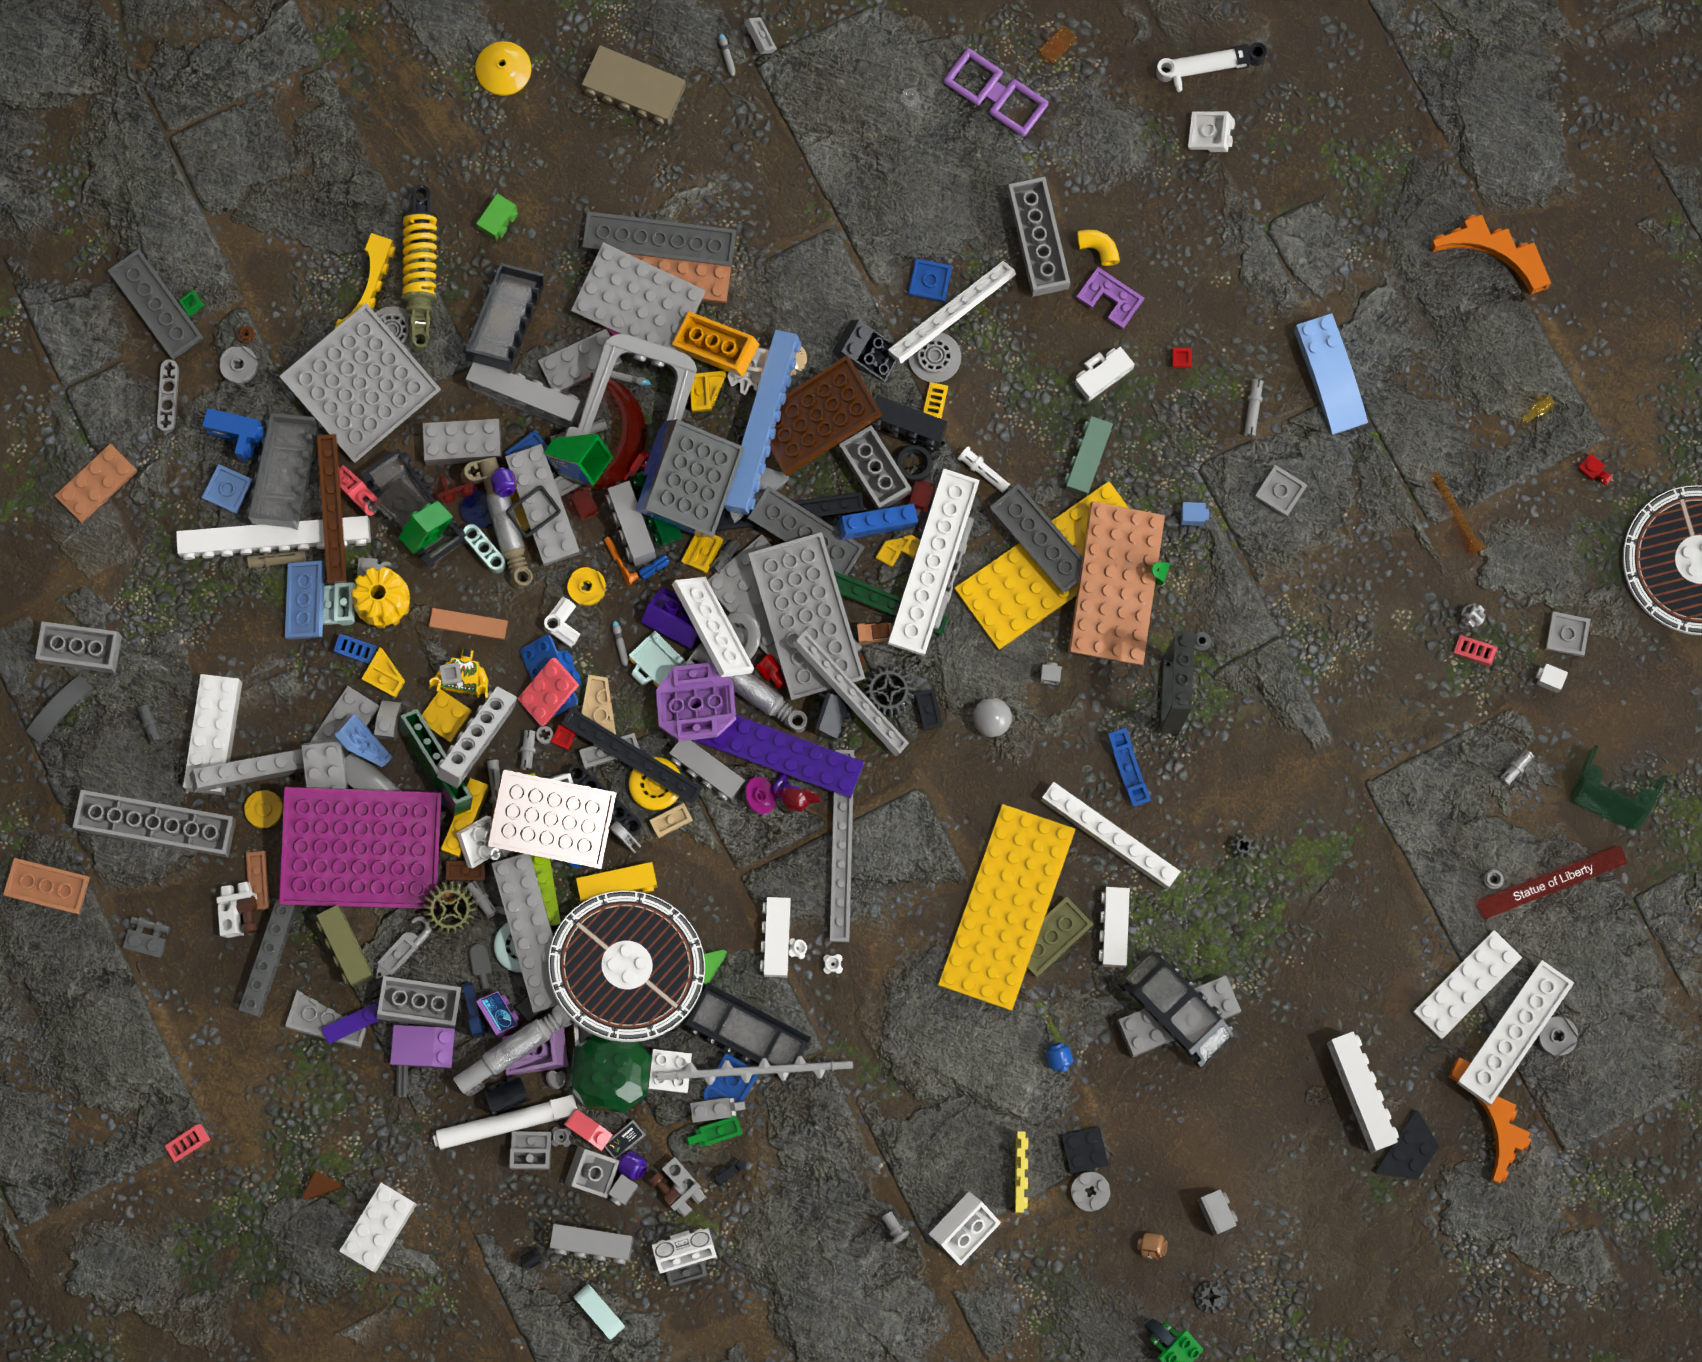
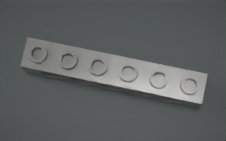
M498 686L493 692L490 691L488 693L485 704L478 707L475 718H471L468 721L465 732H460L455 746L451 745L448 749L447 757L440 760L437 766L439 770L437 778L456 788L460 786L515 708L516 696Z

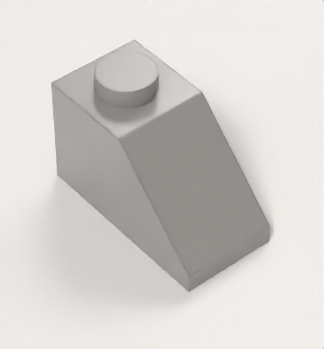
M382 700L374 731L377 739L396 741L401 703Z

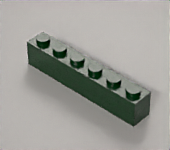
M416 709L401 715L399 730L435 788L441 793V797L452 815L456 816L471 810L473 796L463 781L456 788L437 778L439 771L437 766L442 758L445 759L447 755L419 710Z

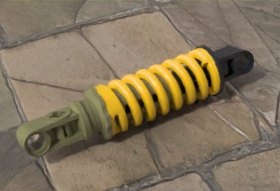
M425 185L415 187L410 195V212L402 215L403 225L405 226L403 229V235L405 236L403 239V245L405 246L403 249L405 256L403 264L405 267L403 268L404 277L402 282L405 286L402 289L401 299L407 302L409 347L415 352L422 351L429 342V314L432 313L431 303L437 301V296L434 292L436 284L431 282L436 279V274L431 271L436 270L437 267L435 263L431 262L436 260L437 256L431 252L435 251L437 246L429 242H434L437 239V236L430 232L437 230L436 222L438 221V216L430 212V190ZM416 193H422L424 199L418 198ZM415 338H420L423 344H417Z

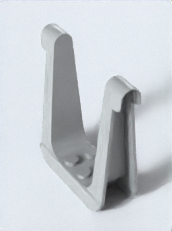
M624 334L611 336L603 342L578 427H569L565 437L589 434L615 361L618 356L624 353L634 355L633 359L644 362L647 359L652 361L651 365L661 368L666 365L672 369L675 375V382L665 422L675 419L681 421L697 372L695 362L683 352Z

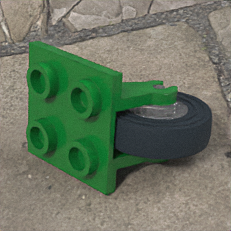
M1150 1319L1145 1325L1146 1329L1152 1334L1149 1340L1162 1351L1158 1356L1161 1362H1193L1204 1350L1185 1328L1179 1334L1168 1323L1164 1322L1160 1325L1154 1319Z

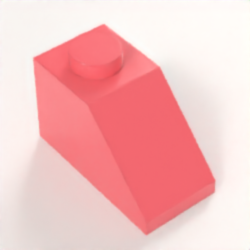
M576 1108L564 1124L601 1151L613 1135Z

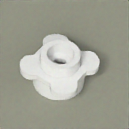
M790 939L789 956L803 959L807 951L806 943L803 940Z
M841 955L824 956V972L826 974L831 972L840 974L843 971Z

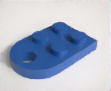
M725 1053L717 1069H721L725 1060H729L733 1068L751 1066ZM759 1074L752 1075L749 1083H745L740 1075L716 1077L712 1085H707L704 1092V1101L727 1097L734 1098V1102L744 1101Z

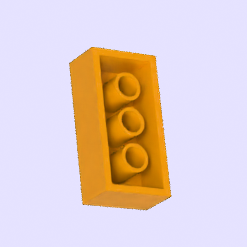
M688 311L672 345L679 352H683L692 358L744 377L759 343L749 334Z

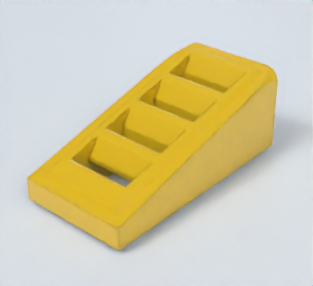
M930 382L924 413L942 418L948 386ZM935 388V389H940V390H944V391H943V394H942V393L933 392L932 389ZM931 395L942 397V400L933 399ZM933 402L940 404V407L929 405V403ZM928 409L937 410L939 413L929 412Z

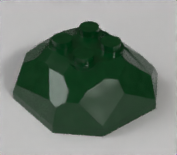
M590 1034L573 1048L569 1088L588 1110L627 1113L648 1095L652 1056L640 1041H611Z

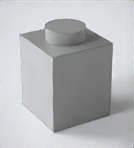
M621 1174L608 1193L612 1196L610 1200L618 1206L621 1203L626 1206L639 1186Z

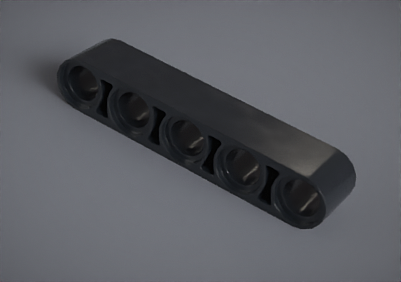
M576 764L570 767L568 773L571 774L573 784L587 786L590 783H594L597 786L596 789L608 791L583 766ZM576 770L583 772L582 777L579 779L572 777L573 772ZM615 797L611 819L614 822L620 823L632 837L638 836L642 832L640 820ZM621 809L625 813L622 818H616L614 812ZM634 822L639 826L636 831L628 830V825Z

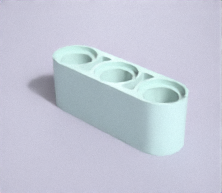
M467 525L463 530L466 535L471 531L477 532V536L473 539L467 536L464 537L467 544L490 571L496 574L503 572L506 563L500 552L476 525ZM487 545L489 550L486 553H482L479 551L481 546ZM496 559L502 561L501 565L498 567H493L491 565L492 562Z
M589 1284L585 1285L573 1296L610 1340L625 1328V1325Z

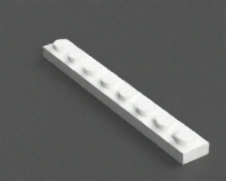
M1002 261L889 348V354L899 363L904 362L1016 275L1015 270Z

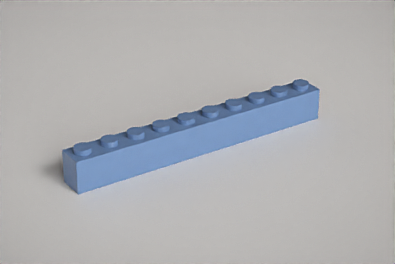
M775 330L741 444L745 448L724 505L727 511L749 515L750 511L754 509V497L760 489L761 482L759 480L766 468L765 459L770 455L771 439L775 438L776 422L780 421V408L786 401L785 391L791 384L790 374L796 367L795 357L801 349V341L797 334Z

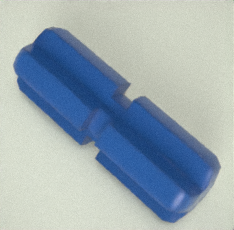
M662 555L654 560L652 564H648L640 569L639 575L645 580L656 573V570L659 571L667 566L670 561L666 555Z

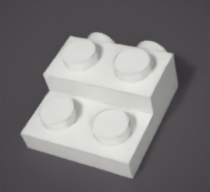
M1228 111L1192 112L1188 148L1190 150H1209V152H1228V147H1232L1233 143L1230 130L1234 129V118H1232Z

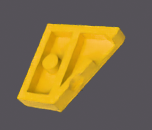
M726 371L696 373L690 390L692 412L712 411L726 378Z
M380 647L363 675L362 680L396 698L405 680Z

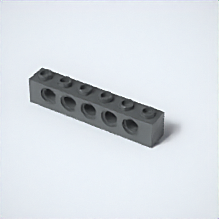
M276 899L239 1007L240 1012L261 1018L298 910L296 905L279 904V900Z

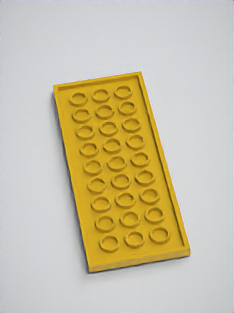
M1109 481L1052 520V523L1081 556H1083L1090 502L1129 508ZM1017 544L956 586L954 590L996 648L1000 650L1077 597L1078 583L1063 595L1022 546Z
M1002 804L938 986L1009 1011L1013 1010L1070 848L1075 828Z

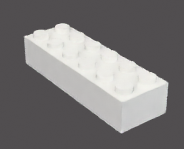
M200 675L183 788L186 791L193 792L189 776L193 769L230 762L242 682L238 678ZM226 787L198 793L225 796Z
M1353 1031L1330 1040L1327 1046L1370 1153L1397 1143V1138H1399L1398 1132L1390 1124L1391 1115L1387 1108L1384 1109L1382 1101H1384L1383 1095L1380 1090L1376 1089L1374 1083L1377 1081L1374 1073L1368 1069L1369 1060L1365 1053L1362 1054L1360 1049L1362 1043L1359 1036L1355 1035Z

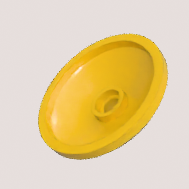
M506 41L496 42L487 46L479 54L475 66L476 76L481 86L488 92L500 96L512 95L520 91L529 81L531 62L525 50L519 45ZM500 62L506 63L504 66L499 65Z

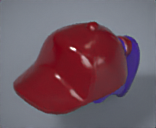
M782 773L773 786L774 795L781 798L783 805L789 811L802 812L810 803H821L820 798L814 792L801 790L798 786H792L787 781V775Z

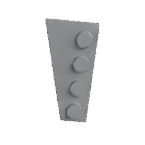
M297 990L285 1027L326 1039L321 1028L344 1017ZM363 1028L335 1042L361 1049L367 1030Z

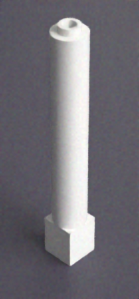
M573 1095L550 1100V1102L436 1130V1135H433L434 1143L441 1150L551 1121L566 1119L570 1117L575 1108L577 1109L575 1098Z

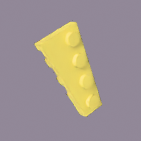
M1026 1132L1016 1133L1015 1213H1024V1209H1027L1028 1198L1024 1197V1189H1028V1177H1025V1169H1028V1158H1025V1150H1028V1138H1025Z

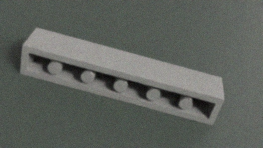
M302 749L193 769L189 774L193 793L303 773L305 771Z

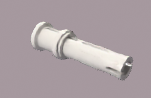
M969 446L958 457V460L966 463L971 471H977L1002 493L1010 486V483L983 462L984 460L981 456L978 457L970 451Z

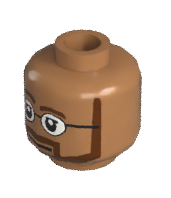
M1148 1232L1143 1235V1238H1139L1137 1249L1141 1251L1143 1258L1159 1260L1162 1256L1166 1255L1167 1240L1161 1234Z

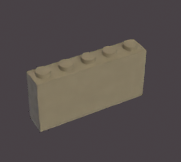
M601 45L582 83V88L586 95L602 98L601 100L608 104H617L622 110L634 111L642 118L649 117L659 125H669L686 87V81L682 78Z

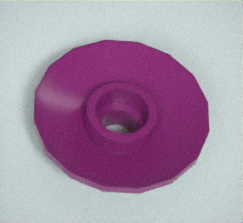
M755 777L749 780L745 789V796L749 806L758 814L770 813L776 805L773 786L762 777Z

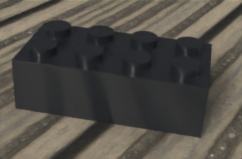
M876 395L875 402L883 415L868 424L869 426L872 425L874 430L881 432V430L888 432V435L893 438H904L909 444H920L928 451H939L947 431L948 421Z

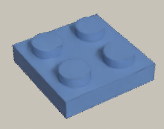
M218 464L202 499L237 515L254 481Z

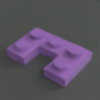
M1097 267L1076 298L1091 309L1102 294L1115 302L1117 305L1107 320L1122 330L1144 301V297L1099 267Z

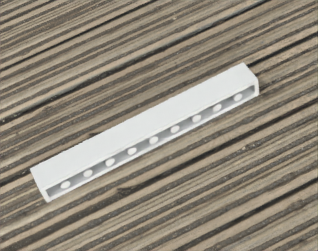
M368 516L343 518L345 547H347V544L364 546L366 543L371 542L370 520ZM323 519L300 521L298 530L290 527L270 525H247L176 531L178 555L184 560H192L196 556L213 558L214 555L220 554L223 557L233 556V553L251 555L252 552L258 551L264 554L271 553V550L289 552L290 549L298 548L300 551L309 550V547L325 549Z

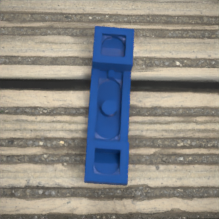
M1124 728L1109 733L1108 738L1132 807L1151 801L1139 770L1127 729Z

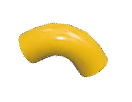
M1098 230L1077 231L1079 249L1093 248L1097 250L1100 254L1101 265L1111 266L1120 262L1115 242L1107 234Z

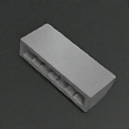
M353 752L345 758L347 781L351 788L402 791L365 758Z

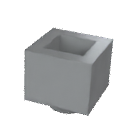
M1047 662L1046 665L1043 664L1040 683L1059 685L1062 667L1052 662Z

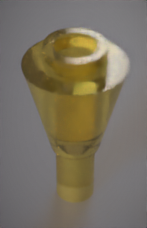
M1543 394L1531 409L1532 411L1522 419L1528 424L1536 416L1538 417L1555 409L1553 406L1555 401L1549 395L1545 396Z

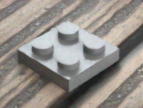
M1275 465L1255 495V498L1287 518L1306 489L1307 484Z
M1552 612L1545 650L1584 657L1591 619Z

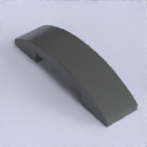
M80 675L77 676L44 707L26 732L41 745L54 731L53 728L94 688Z

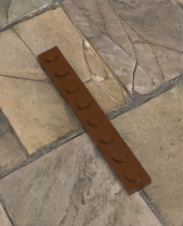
M318 435L327 583H347L337 435Z

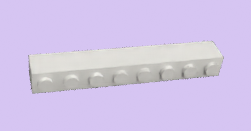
M1055 782L1052 783L1042 797L1041 801L1166 890L1169 889L1181 872Z

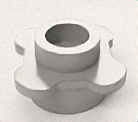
M553 1128L552 1145L555 1147L558 1145L570 1146L569 1136L571 1130L569 1128Z

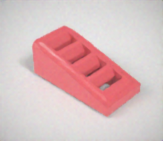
M1460 635L1453 653L1489 667L1492 664L1498 647ZM1466 642L1465 651H1461L1463 643ZM1471 645H1474L1472 654L1468 653ZM1478 648H1481L1480 655L1476 656ZM1486 650L1489 651L1487 659L1483 658Z
M198 1124L166 1144L165 1148L175 1163L209 1142L210 1138L202 1125ZM188 1136H190L195 1145L192 1146ZM181 1140H183L184 1144L187 1147V1150H185V1148L181 1144ZM175 1144L181 1152L179 1155L173 1146Z

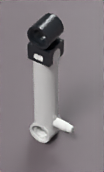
M1255 42L1250 46L1249 50L1247 44L1234 46L1233 49L1178 59L1164 58L1157 65L1156 76L1162 82L1174 79L1177 92H1181V77L1235 67L1236 70L1249 68L1250 64L1259 66L1264 63L1267 48L1263 43ZM1253 52H1259L1261 56L1256 57L1253 55ZM1167 67L1170 69V72L1165 73L1162 71V68Z

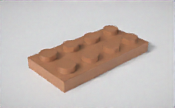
M109 444L65 485L55 497L83 523L122 487L137 470Z
M14 858L3 895L79 915L90 877Z

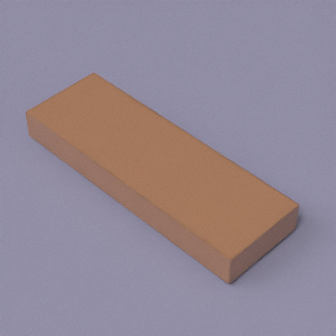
M266 851L246 853L248 883L251 884L252 892L257 894V909L255 911L270 909Z

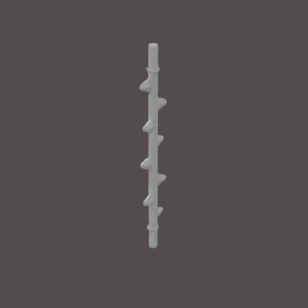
M798 1056L794 1064L770 1066L767 1059L762 1058L759 1066L733 1068L729 1060H725L721 1069L697 1070L693 1063H689L685 1071L657 1072V1080L704 1078L708 1085H712L716 1077L740 1075L745 1083H749L751 1076L754 1074L777 1073L781 1080L784 1081L789 1072L813 1071L819 1079L822 1078L825 1070L853 1069V1061L806 1063L802 1056Z

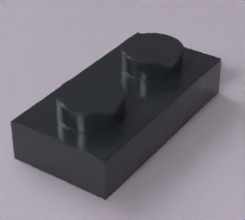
M930 689L916 692L915 695L924 731L943 727L935 690Z

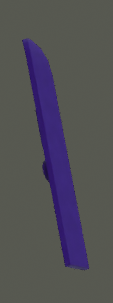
M379 1001L321 1028L328 1044L380 1021L381 1019H377Z

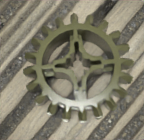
M453 881L449 882V887H446L445 882H442L443 888L440 889L438 885H435L436 892L434 893L432 890H429L428 892L432 897L425 896L424 899L429 903L423 904V908L428 909L423 912L424 916H429L426 919L427 923L432 922V928L438 925V932L445 928L446 934H449L450 928H452L453 933H457L456 927L458 926L463 930V923L466 925L470 924L467 917L470 919L474 918V915L469 912L476 910L475 907L470 906L475 903L474 899H469L472 897V893H466L467 887H463L460 890V883L453 887ZM446 893L456 894L455 896L453 895L450 899H445L441 896ZM461 898L464 899L465 903L462 914L457 910ZM436 901L441 905V910L437 917L433 911ZM444 903H445L446 905H447V904H449V905L452 904V907H453L454 911H453V910L449 911V909H448V911H446L447 909H446ZM448 916H454L455 918H458L455 921L451 922L442 921L443 919H446Z

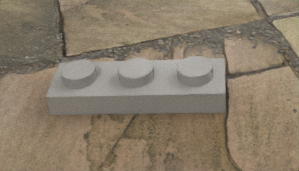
M635 733L621 737L639 748ZM595 745L579 750L585 769L617 760Z

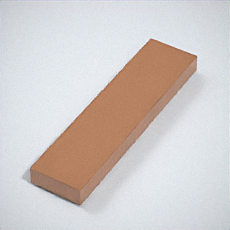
M432 608L429 627L505 640L508 621Z

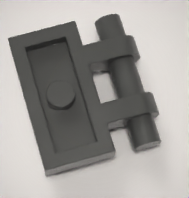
M132 916L130 924L137 925L136 931L128 929L123 948L161 959L167 940L160 938L161 932L168 934L170 926L163 925V922L159 921L156 923L148 921L145 917L137 918ZM144 928L154 930L153 936L143 933Z

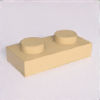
M683 803L649 821L657 837L660 838L693 820Z

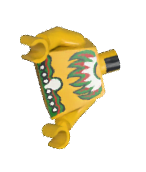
M462 649L461 659L452 658L450 662L444 664L459 662L462 683L443 686L439 670L435 677L430 680L429 689L432 686H437V692L442 687L446 691L476 695L477 698H479L480 694H485V698H488L489 680L484 668L480 667L479 662L472 661L474 651Z

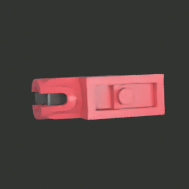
M342 465L339 468L341 490L367 515H374L382 507V502L346 466Z

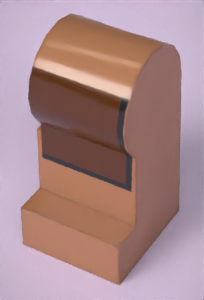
M892 623L857 624L859 645L889 641L893 629Z

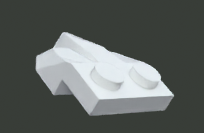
M757 348L744 377L728 372L731 386H735L739 382L740 392L745 396L748 394L751 385L757 391L770 349Z

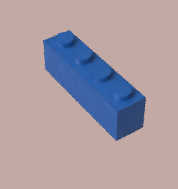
M914 504L842 516L836 523L840 539L847 540L910 529L918 523Z

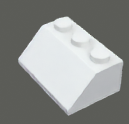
M969 1191L929 1235L961 1266L1001 1222L982 1201Z

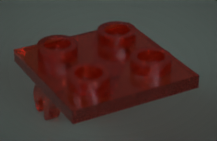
M442 476L440 478L445 492L437 495L441 503L449 504L455 502L457 497L463 496L466 498L474 495L477 487L474 482L465 484L462 481V486L449 490L445 477Z

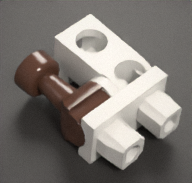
M248 882L238 884L239 893L234 894V887L231 885L221 887V897H217L219 930L222 937L232 938L257 932V924L253 923V912L257 909V894L252 892L251 884ZM240 915H243L245 923L242 926L240 921Z

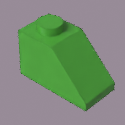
M720 950L704 954L705 975L703 985L706 986L707 983H710L727 956V951Z

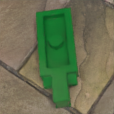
M736 1115L700 1127L698 1130H695L696 1135L688 1137L687 1141L689 1146L699 1143L701 1148L743 1134Z

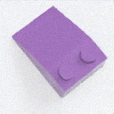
M393 1025L390 1065L450 1069L452 1067L455 1029Z

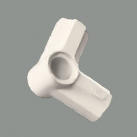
M562 597L552 612L545 618L544 630L547 634L553 635L572 648L581 634L567 625L565 621L576 606L569 599ZM555 621L558 626L554 629L549 628L547 623Z

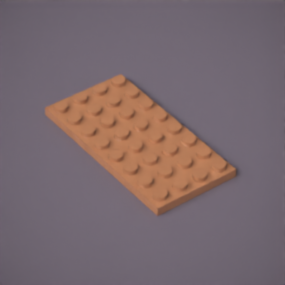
M1090 502L1068 652L1140 666L1144 664L1156 577L1151 573V567L1159 560L1165 515Z

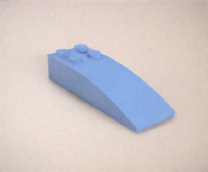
M1333 314L1297 324L1294 333L1332 435L1367 424L1368 420L1360 392Z

